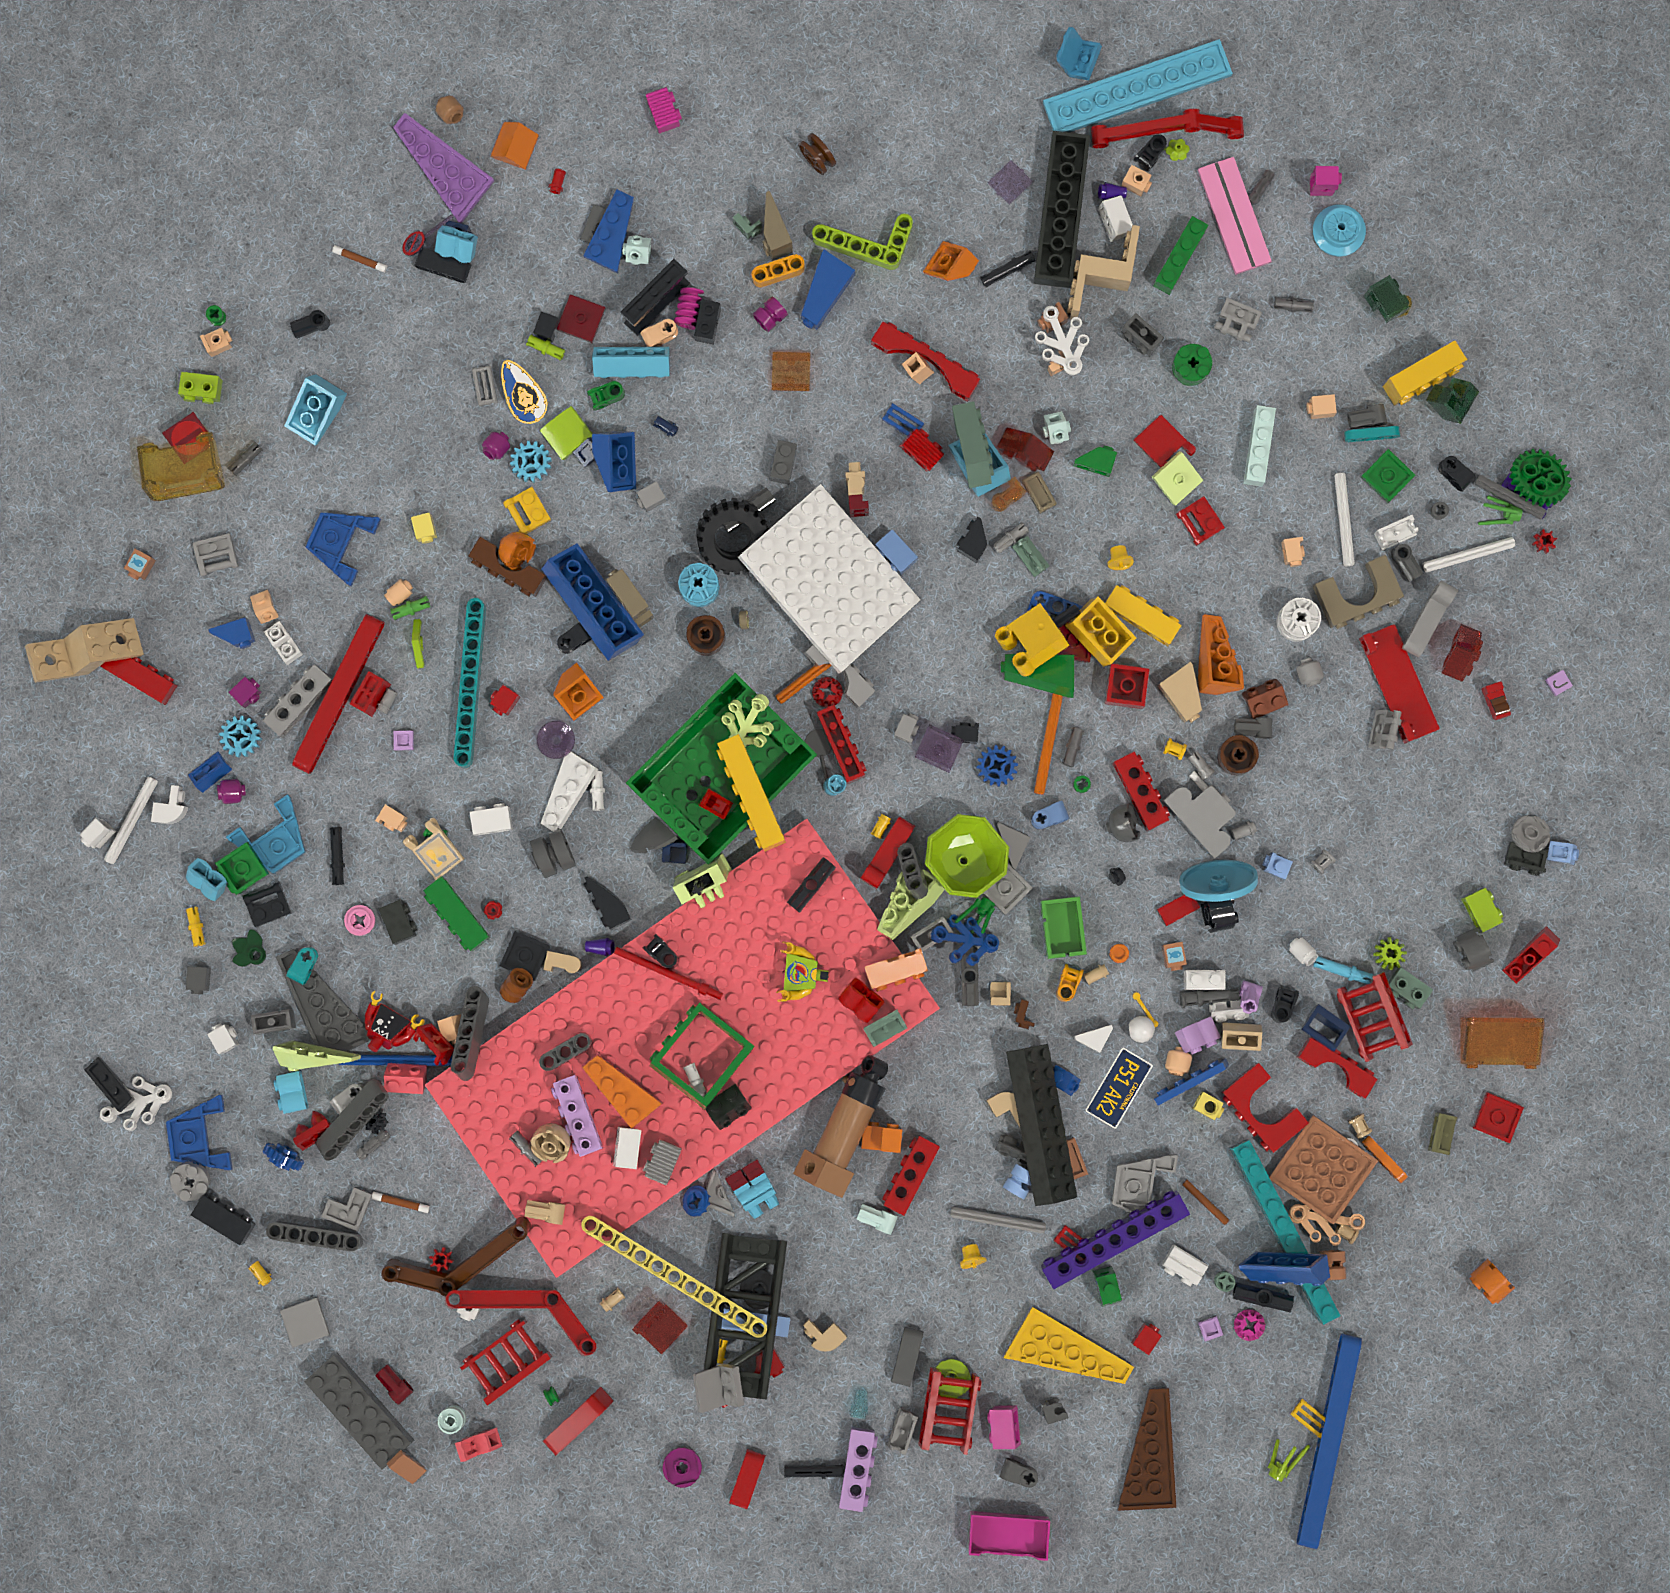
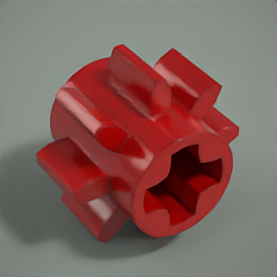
M1542 529L1540 535L1535 534L1533 536L1536 541L1532 545H1536L1538 548L1537 552L1544 550V553L1547 554L1549 548H1556L1553 543L1557 538L1552 536L1553 531L1545 533V530ZM1544 538L1547 539L1546 545L1543 544Z
M445 1247L441 1249V1252L438 1249H434L435 1255L429 1256L430 1259H433V1263L430 1266H437L438 1272L441 1271L443 1266L448 1270L449 1266L447 1264L454 1262V1260L450 1259L452 1252H445ZM439 1256H445L444 1263L437 1261Z

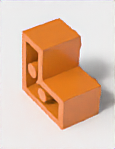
M869 1121L862 1135L861 1149L900 1153L902 1128H899L898 1124L887 1123V1127L879 1126V1122Z

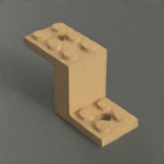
M1132 225L1131 231H1127L1123 246L1127 249H1124L1121 261L1082 254L1080 260H1076L1073 277H1076V279L1073 278L1070 295H1073V297H1070L1067 308L1070 320L1079 315L1084 284L1128 291L1132 278L1140 226Z
M134 618L81 625L64 639L31 643L25 646L35 683L88 675L105 662L144 655ZM117 635L123 638V644H119L116 641ZM46 656L53 659V665H48L45 662Z

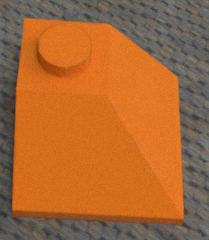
M943 241L923 270V273L946 281L968 277L974 271L979 260L966 247Z
M577 663L561 674L553 694L573 721L604 698Z

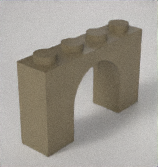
M1386 555L1365 564L1374 586L1373 597L1365 605L1356 606L1346 602L1341 596L1333 577L1316 583L1313 586L1330 628L1336 627L1340 629L1347 626V622L1352 619L1354 622L1365 618L1364 614L1371 612L1374 615L1383 611L1382 607L1386 605L1393 607L1400 604L1399 600L1404 595Z
M615 569L608 574L607 583L637 626L641 628L652 620L654 616L650 611V607L623 569L619 571Z

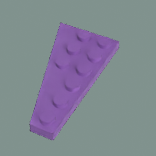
M404 113L393 127L458 223H462L493 184L494 179Z

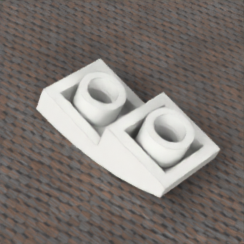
M280 621L264 631L286 665H289L303 655Z

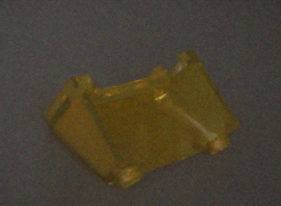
M201 432L195 438L196 442L160 449L157 445L150 442L137 446L142 489L151 500L164 501L217 491L225 487L217 445L212 432Z

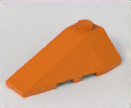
M1206 614L1202 616L1198 667L1199 693L1219 695L1244 689L1243 670L1241 665L1237 664L1235 659L1236 653L1230 646L1228 641L1229 635L1221 616Z

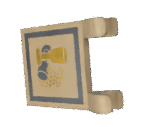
M431 818L425 823V827L433 835L420 845H418L413 835L405 838L403 843L413 851L433 878L437 880L465 858L441 830L437 820Z

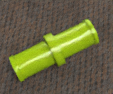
M532 334L526 343V346L541 351V354L550 355L560 361L566 351L551 344V341H544Z

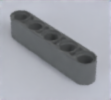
M472 986L466 992L451 1062L452 1072L462 1081H468L474 1076L489 1005V997L478 986Z
M374 1079L369 1081L317 1139L316 1146L326 1161L335 1159L388 1100L389 1094L380 1080Z
M281 1221L273 1222L266 1228L267 1237L276 1241L343 1251H355L363 1245L362 1236L354 1232ZM275 1225L281 1229L279 1236L274 1235L272 1232ZM294 1228L300 1232L298 1239L292 1236L291 1232ZM313 1231H316L319 1234V1239L317 1242L311 1239V1233ZM331 1234H335L338 1237L337 1244L330 1242ZM350 1237L357 1239L356 1247L350 1246Z

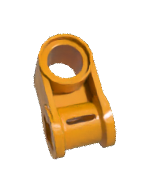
M1065 964L1056 991V996L1061 1002H1068L1073 999L1081 981L1083 969L1077 970ZM1062 988H1067L1070 990L1071 994L1069 998H1063L1061 996L1060 992Z

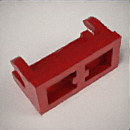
M368 671L350 705L373 717L378 707L377 703L381 702L386 689H389L391 684Z
M432 1023L418 1026L413 1040L417 1042L420 1037L421 1042H425L428 1048L436 1055L434 1060L436 1066L440 1060L442 1065H446L454 1051V1047Z

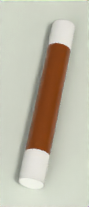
M334 245L333 253L384 273L387 270V265Z
M373 1192L372 1199L424 1213L429 1212L430 1206L378 1192Z

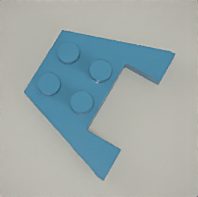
M288 794L274 803L284 821L254 842L250 841L242 827L226 836L237 847L249 842L265 868L273 874L306 853L293 803Z

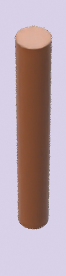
M1186 1179L1182 1185L1222 1224L1226 1225L1230 1219L1189 1180Z

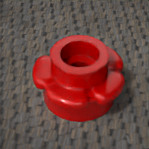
M489 901L484 907V914L491 920L499 918L502 915V905L499 902Z

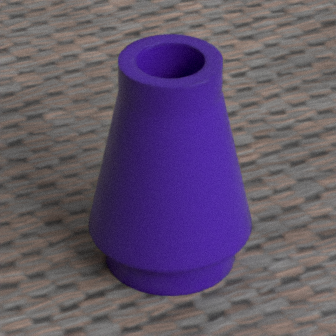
M1107 182L1099 184V199L1104 201L1118 196L1126 198V187Z
M609 938L587 940L585 943L586 952L606 957L614 953V940Z

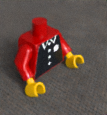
M373 991L371 994L372 1002L369 1003L365 1013V1029L367 1030V1037L371 1039L368 1048L373 1052H377L381 1046L390 1050L393 1046L398 1047L408 1043L416 1033L417 1026H422L425 1020L422 1019L417 1024L416 1018L419 1016L417 1014L409 1020L382 1003L378 1005L377 1003L383 999V993H381L380 999L377 1000L374 998L376 991Z

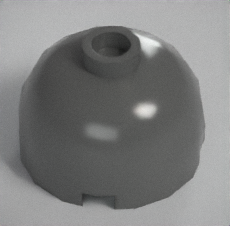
M1130 803L1122 804L1113 809L1109 815V822L1106 823L1109 834L1112 833L1121 842H1133L1140 839V831L1136 832V824L1139 825L1137 815L1133 806H1129Z

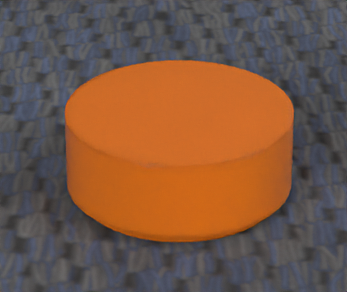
M1116 944L1111 947L1109 955L1115 963H1123L1129 957V950L1123 944Z

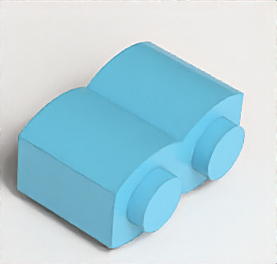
M442 225L437 232L435 252L439 253L442 257H454L461 263L471 262L475 257L478 237L472 233Z
M197 858L188 866L186 880L193 887L200 889L206 898L216 901L224 893L227 883L226 879L219 872L212 870L206 861Z
M296 1071L276 1076L274 1087L275 1091H279L280 1099H278L279 1110H283V1113L286 1114L308 1109L302 1072Z

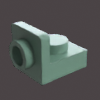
M737 213L733 217V223L747 239L756 237L762 231V222L760 220L750 226L751 222L746 216L742 217Z

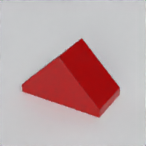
M708 788L698 806L723 820L733 805L732 802Z

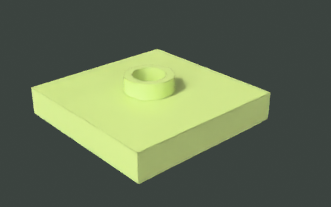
M1180 451L1152 476L1163 493L1175 506L1203 481Z

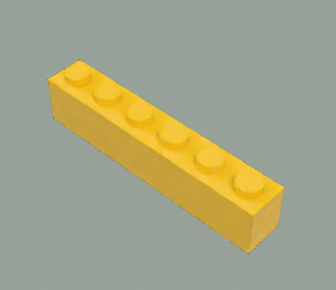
M735 735L717 743L719 749L716 750L721 761L725 760L727 765L724 767L728 778L732 777L735 783L732 785L736 796L740 795L741 797L740 807L743 813H748L750 818L747 820L751 831L755 830L757 837L754 839L758 848L762 847L766 852L786 843L740 735Z

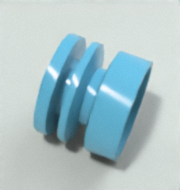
M690 564L683 569L679 576L678 585L680 593L691 606L705 607L713 603L718 597L720 590L719 580L715 571L707 564ZM696 580H697L698 582L702 581L701 583H702L703 586H702V587L696 586V585H695V581H696Z

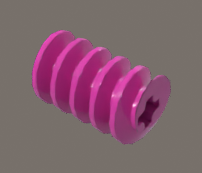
M692 287L680 289L681 296L678 298L680 303L677 304L679 310L675 312L677 317L674 318V322L682 328L695 330L696 327L692 323H697V319L693 318L699 314V312L695 311V309L700 308L697 301L703 299L698 294H704V291Z

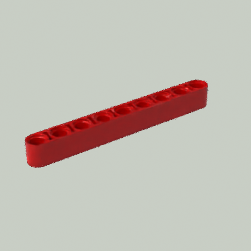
M369 614L364 616L292 763L293 767L308 774L313 772L384 628V621Z

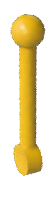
M1138 992L1134 993L1133 999L1138 1001L1156 1028L1159 1025L1158 1021L1153 1019L1140 999V994Z

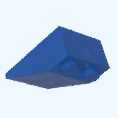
M613 431L592 434V452L607 491L617 492L636 489L635 432Z

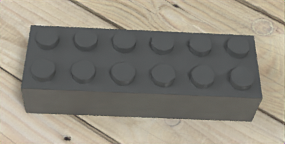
M338 1353L334 1354L304 1381L381 1470L387 1466V1463L400 1450L404 1451L414 1441L412 1436Z

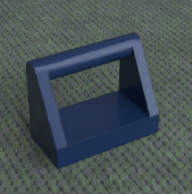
M1318 1004L1309 1013L1301 1030L1334 1052L1351 1026ZM1314 1018L1338 1034L1334 1043L1309 1026Z

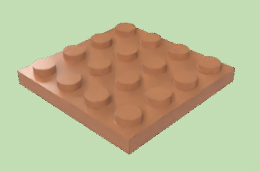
M1313 1115L1309 1120V1124L1304 1127L1269 1178L1273 1183L1334 1225L1376 1166L1378 1160Z

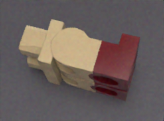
M860 462L849 463V472H846L850 517L869 516L868 501H863L865 471H861Z

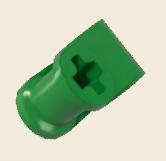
M612 381L588 390L587 395L591 397L594 405L592 408L596 411L621 401L625 397V390L621 383ZM620 388L619 394H611L612 389Z

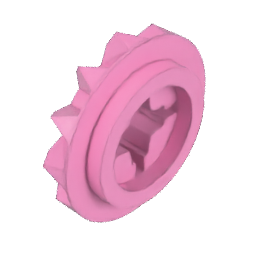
M364 905L351 907L344 918L345 927L351 934L357 936L370 933L375 926L373 911ZM355 914L359 917L366 916L363 920L365 927L361 924L354 926L355 922H357Z

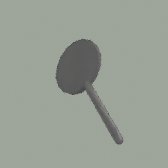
M815 729L806 736L805 743L817 754L816 757H820L824 779L826 780L828 774L824 756L832 748L824 730Z

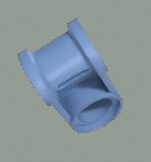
M1059 801L1035 812L1031 818V824L1034 828L1040 830L1062 823L1070 818L1063 801ZM1038 815H1039L1041 818H1043V817L1045 818V820L1043 821V824H1041V822H1037V821H1036L1037 818H1038Z

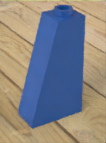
M825 249L822 251L801 314L802 323L810 329L815 328L816 330L855 276L853 268Z

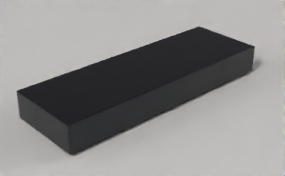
M97 1057L84 1069L118 1112H122L135 1100L101 1057Z

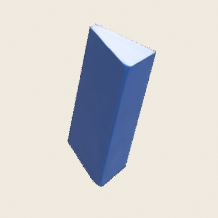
M216 752L188 774L195 787L203 793L229 773L232 768L222 755Z

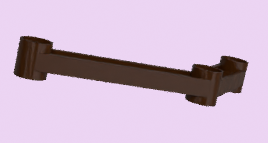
M525 1217L517 1218L512 1224L447 1274L403 1263L398 1259L392 1258L387 1261L381 1276L387 1282L395 1281L438 1292L446 1297L450 1291L461 1288L513 1246L524 1240L531 1228V1223ZM517 1227H522L524 1231H519ZM389 1268L394 1269L396 1273L391 1272ZM445 1283H450L452 1287L447 1286Z

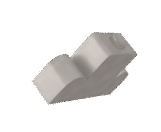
M1209 786L1192 800L1190 790L1181 787L1164 800L1214 858L1228 848L1230 837L1225 831H1219V829L1232 819L1236 812L1228 804L1231 800L1224 792L1219 794L1213 786Z

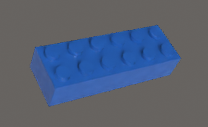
M578 543L547 560L541 570L608 661L640 641L644 635Z

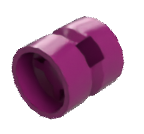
M773 296L764 303V308L759 307L752 313L754 319L766 332H770L776 326V321L781 322L788 316L785 308Z

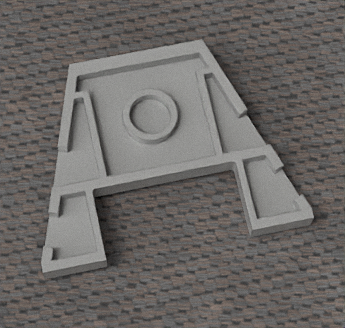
M1170 1154L1117 1164L1111 1203L1129 1213L1137 1209L1140 1211L1146 1208L1145 1205L1151 1201L1155 1170L1176 1173L1178 1155ZM1161 1210V1213L1168 1214L1169 1211ZM1148 1215L1144 1219L1151 1223L1154 1217Z

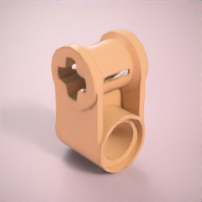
M665 319L645 328L640 334L647 347H660L677 337L678 328L673 320ZM668 326H669V327L671 328V330H672V331L669 332V333H668V331H667V329H666V327H668Z

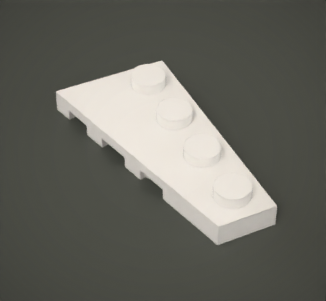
M567 749L541 824L553 832L562 829L597 773L598 768Z

